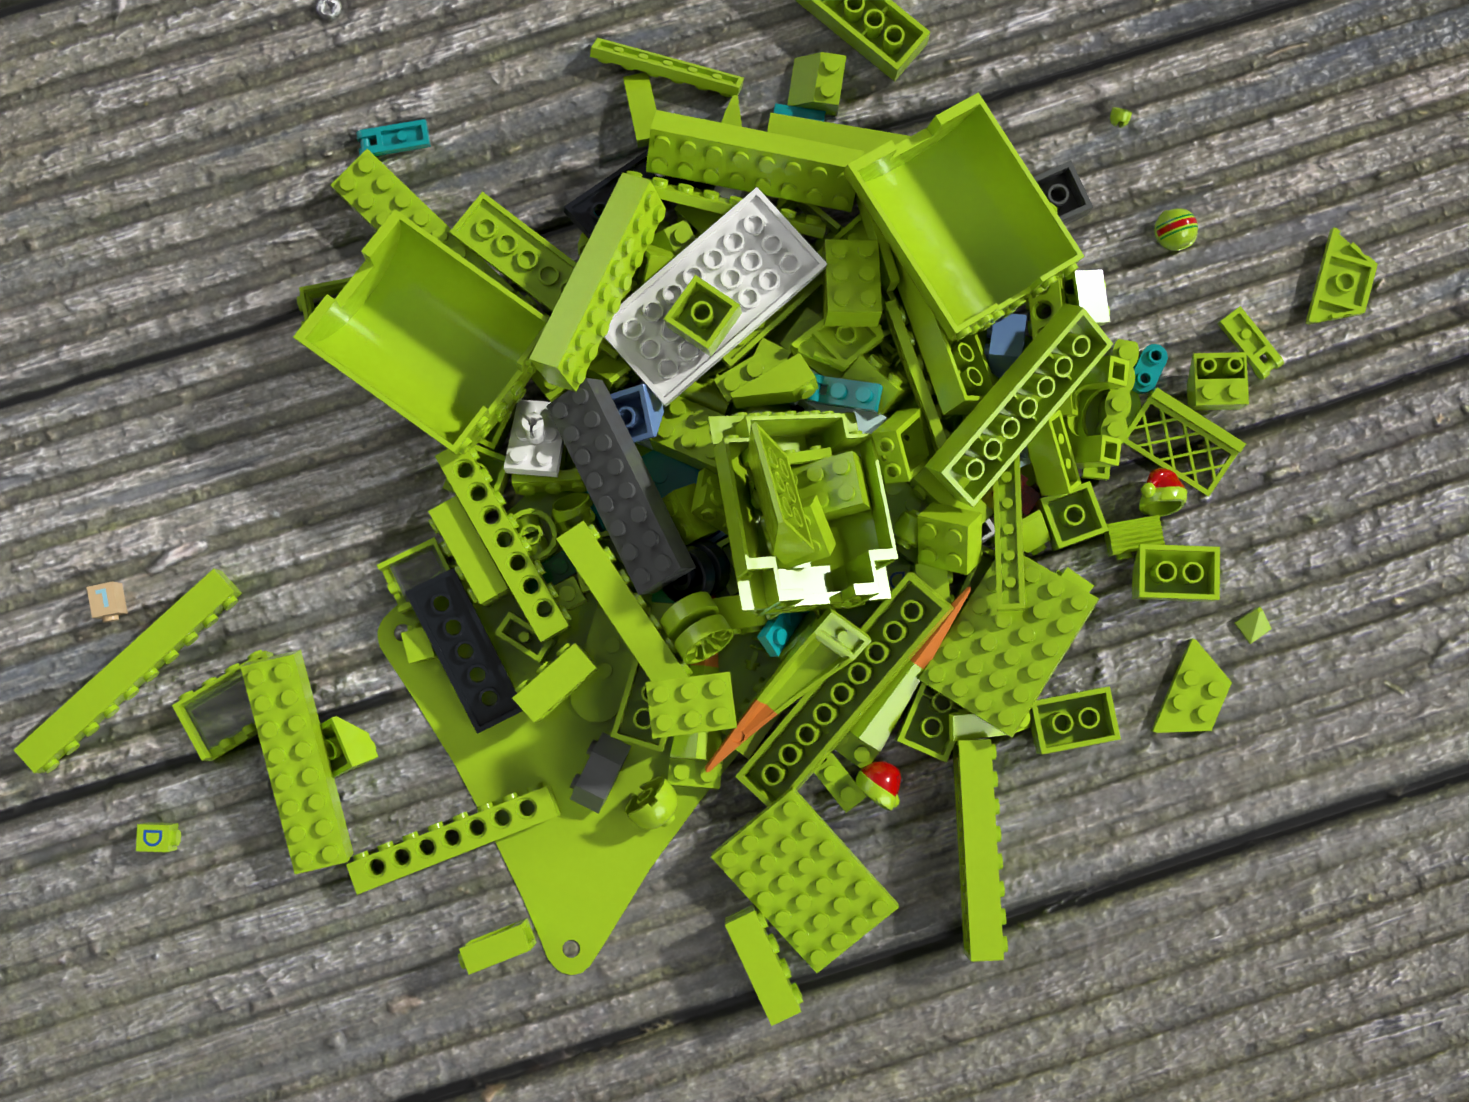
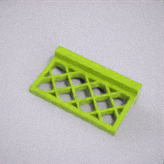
M1158 387L1153 388L1129 425L1127 436L1123 443L1160 467L1173 471L1179 479L1209 497L1238 453L1242 452L1246 443ZM1150 404L1159 409L1162 421L1147 424L1145 412ZM1164 413L1172 418L1166 420ZM1142 418L1143 425L1137 426V424ZM1178 421L1181 423L1184 435L1169 438L1166 422ZM1162 424L1165 439L1151 442L1148 426ZM1144 427L1147 443L1137 445L1128 439L1134 429ZM1187 428L1194 431V433L1188 434ZM1200 435L1203 437L1206 449L1191 452L1189 436ZM1185 438L1187 453L1173 456L1170 440ZM1166 442L1169 457L1160 459L1155 457L1152 444ZM1209 442L1216 445V447L1210 448ZM1148 445V450H1149V452L1146 451V450H1144V449L1141 448V447ZM1222 449L1230 454L1224 464L1214 466L1211 455L1212 450ZM1207 452L1210 467L1195 470L1192 455ZM1188 456L1191 471L1181 473L1176 470L1174 458ZM1170 460L1171 466L1163 461ZM1220 468L1218 473L1215 474V469ZM1210 470L1212 482L1206 489L1198 484L1196 473ZM1192 474L1193 480L1185 475Z

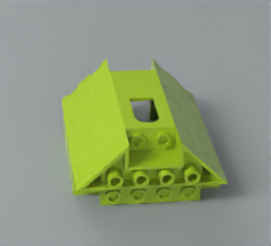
M812 410L809 412L802 411L797 413L796 411H787L772 414V412L766 411L750 414L739 412L732 416H708L742 611H752L754 615L760 617L766 615L769 620L782 613L818 610L819 616H821L829 607L833 610L839 608L846 610L865 605V601H882L892 598L886 566L896 561L898 554L872 433L863 434L862 431L858 430L855 412L834 413V411L821 412L819 410ZM757 422L783 451L794 449L796 452L806 451L807 448L812 446H822V448L831 447L832 456L854 451L862 458L872 509L827 521L836 542L831 556L788 569H778L776 558L768 550L767 539L759 522L760 517L763 516L762 510L754 508L751 504L749 489L751 480L747 473V469L750 466L747 455L752 423Z

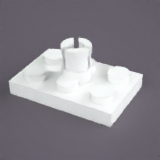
M520 400L518 402L504 463L505 473L558 477L564 442L546 407L551 402Z

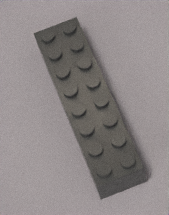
M585 378L584 382L579 385L577 392L568 390L548 404L546 407L638 595L655 594L695 569L696 566L604 381Z

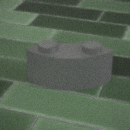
M604 732L598 741L593 739L586 753L590 755L582 774L577 773L570 785V788L574 789L570 800L599 814L622 769L631 746L610 737V735Z

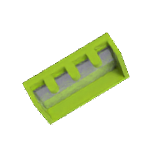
M262 650L253 652L247 657L248 661L241 665L237 663L224 670L226 674L219 678L212 677L201 684L202 688L195 692L192 690L178 697L179 701L172 705L202 761H213L258 734L240 667L249 661L271 657L274 655L272 652Z

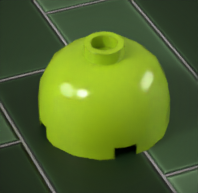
M659 776L646 783L642 787L645 791L639 797L635 794L626 805L625 814L638 827L644 829H656L660 826L666 827L675 818L674 813L678 805L676 791L668 780Z

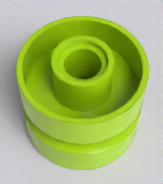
M697 592L684 597L672 605L660 620L662 628L670 640L675 641L674 646L686 664L699 663L715 655L730 642L734 634L724 616L718 614L719 608L707 592Z

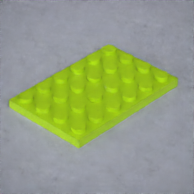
M1024 556L1026 611H997L995 559L942 641L933 659L928 663L918 679L1013 738L1099 601V598Z
M793 786L711 853V858L758 910L762 911L768 921L816 973L820 972L899 908L897 901Z

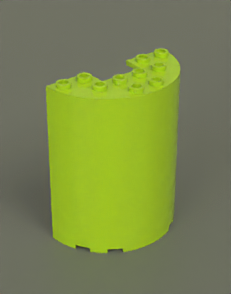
M979 92L936 115L927 128L896 145L890 140L848 163L844 169V175L950 341L957 339L959 341L967 335H974L980 330L983 332L994 325L995 321L1001 317L1005 319L1010 316L1017 308L1026 303L1025 299L1031 295L1035 298L1045 292L1049 286L1058 281L1057 277L1062 274L1066 277L1077 270L1079 267L1076 263L1085 257Z
M394 209L361 252L365 258L364 263L335 299L328 294L323 298L293 338L454 454L464 455L484 439L498 422L502 424L508 418L511 412L509 408L514 401L518 403L524 397L527 391L524 387L531 376L537 371V368L529 358L549 318Z

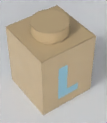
M112 581L86 587L92 618L102 619L103 623L118 621L120 615L128 614L122 583Z

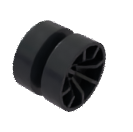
M701 540L686 545L696 568L664 587V593L672 601L678 602L684 597L697 592H707L710 596L721 592L727 586L731 573L730 563L723 549L716 543L708 540Z

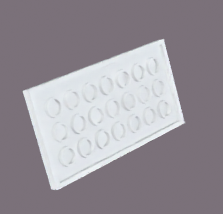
M756 187L621 303L620 309L614 314L609 324V331L604 338L666 407L823 272L827 263ZM695 275L740 304L742 311L741 316L711 357L667 328L664 317Z

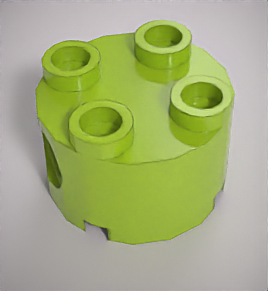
M533 508L520 510L514 514L519 524L516 530L520 537L525 536L533 549L529 553L534 561L539 559L540 562H544L558 551L560 544L556 538L560 534L557 532V527L549 515ZM504 534L505 544L508 547L512 542L511 534ZM518 557L520 560L525 562L524 557Z

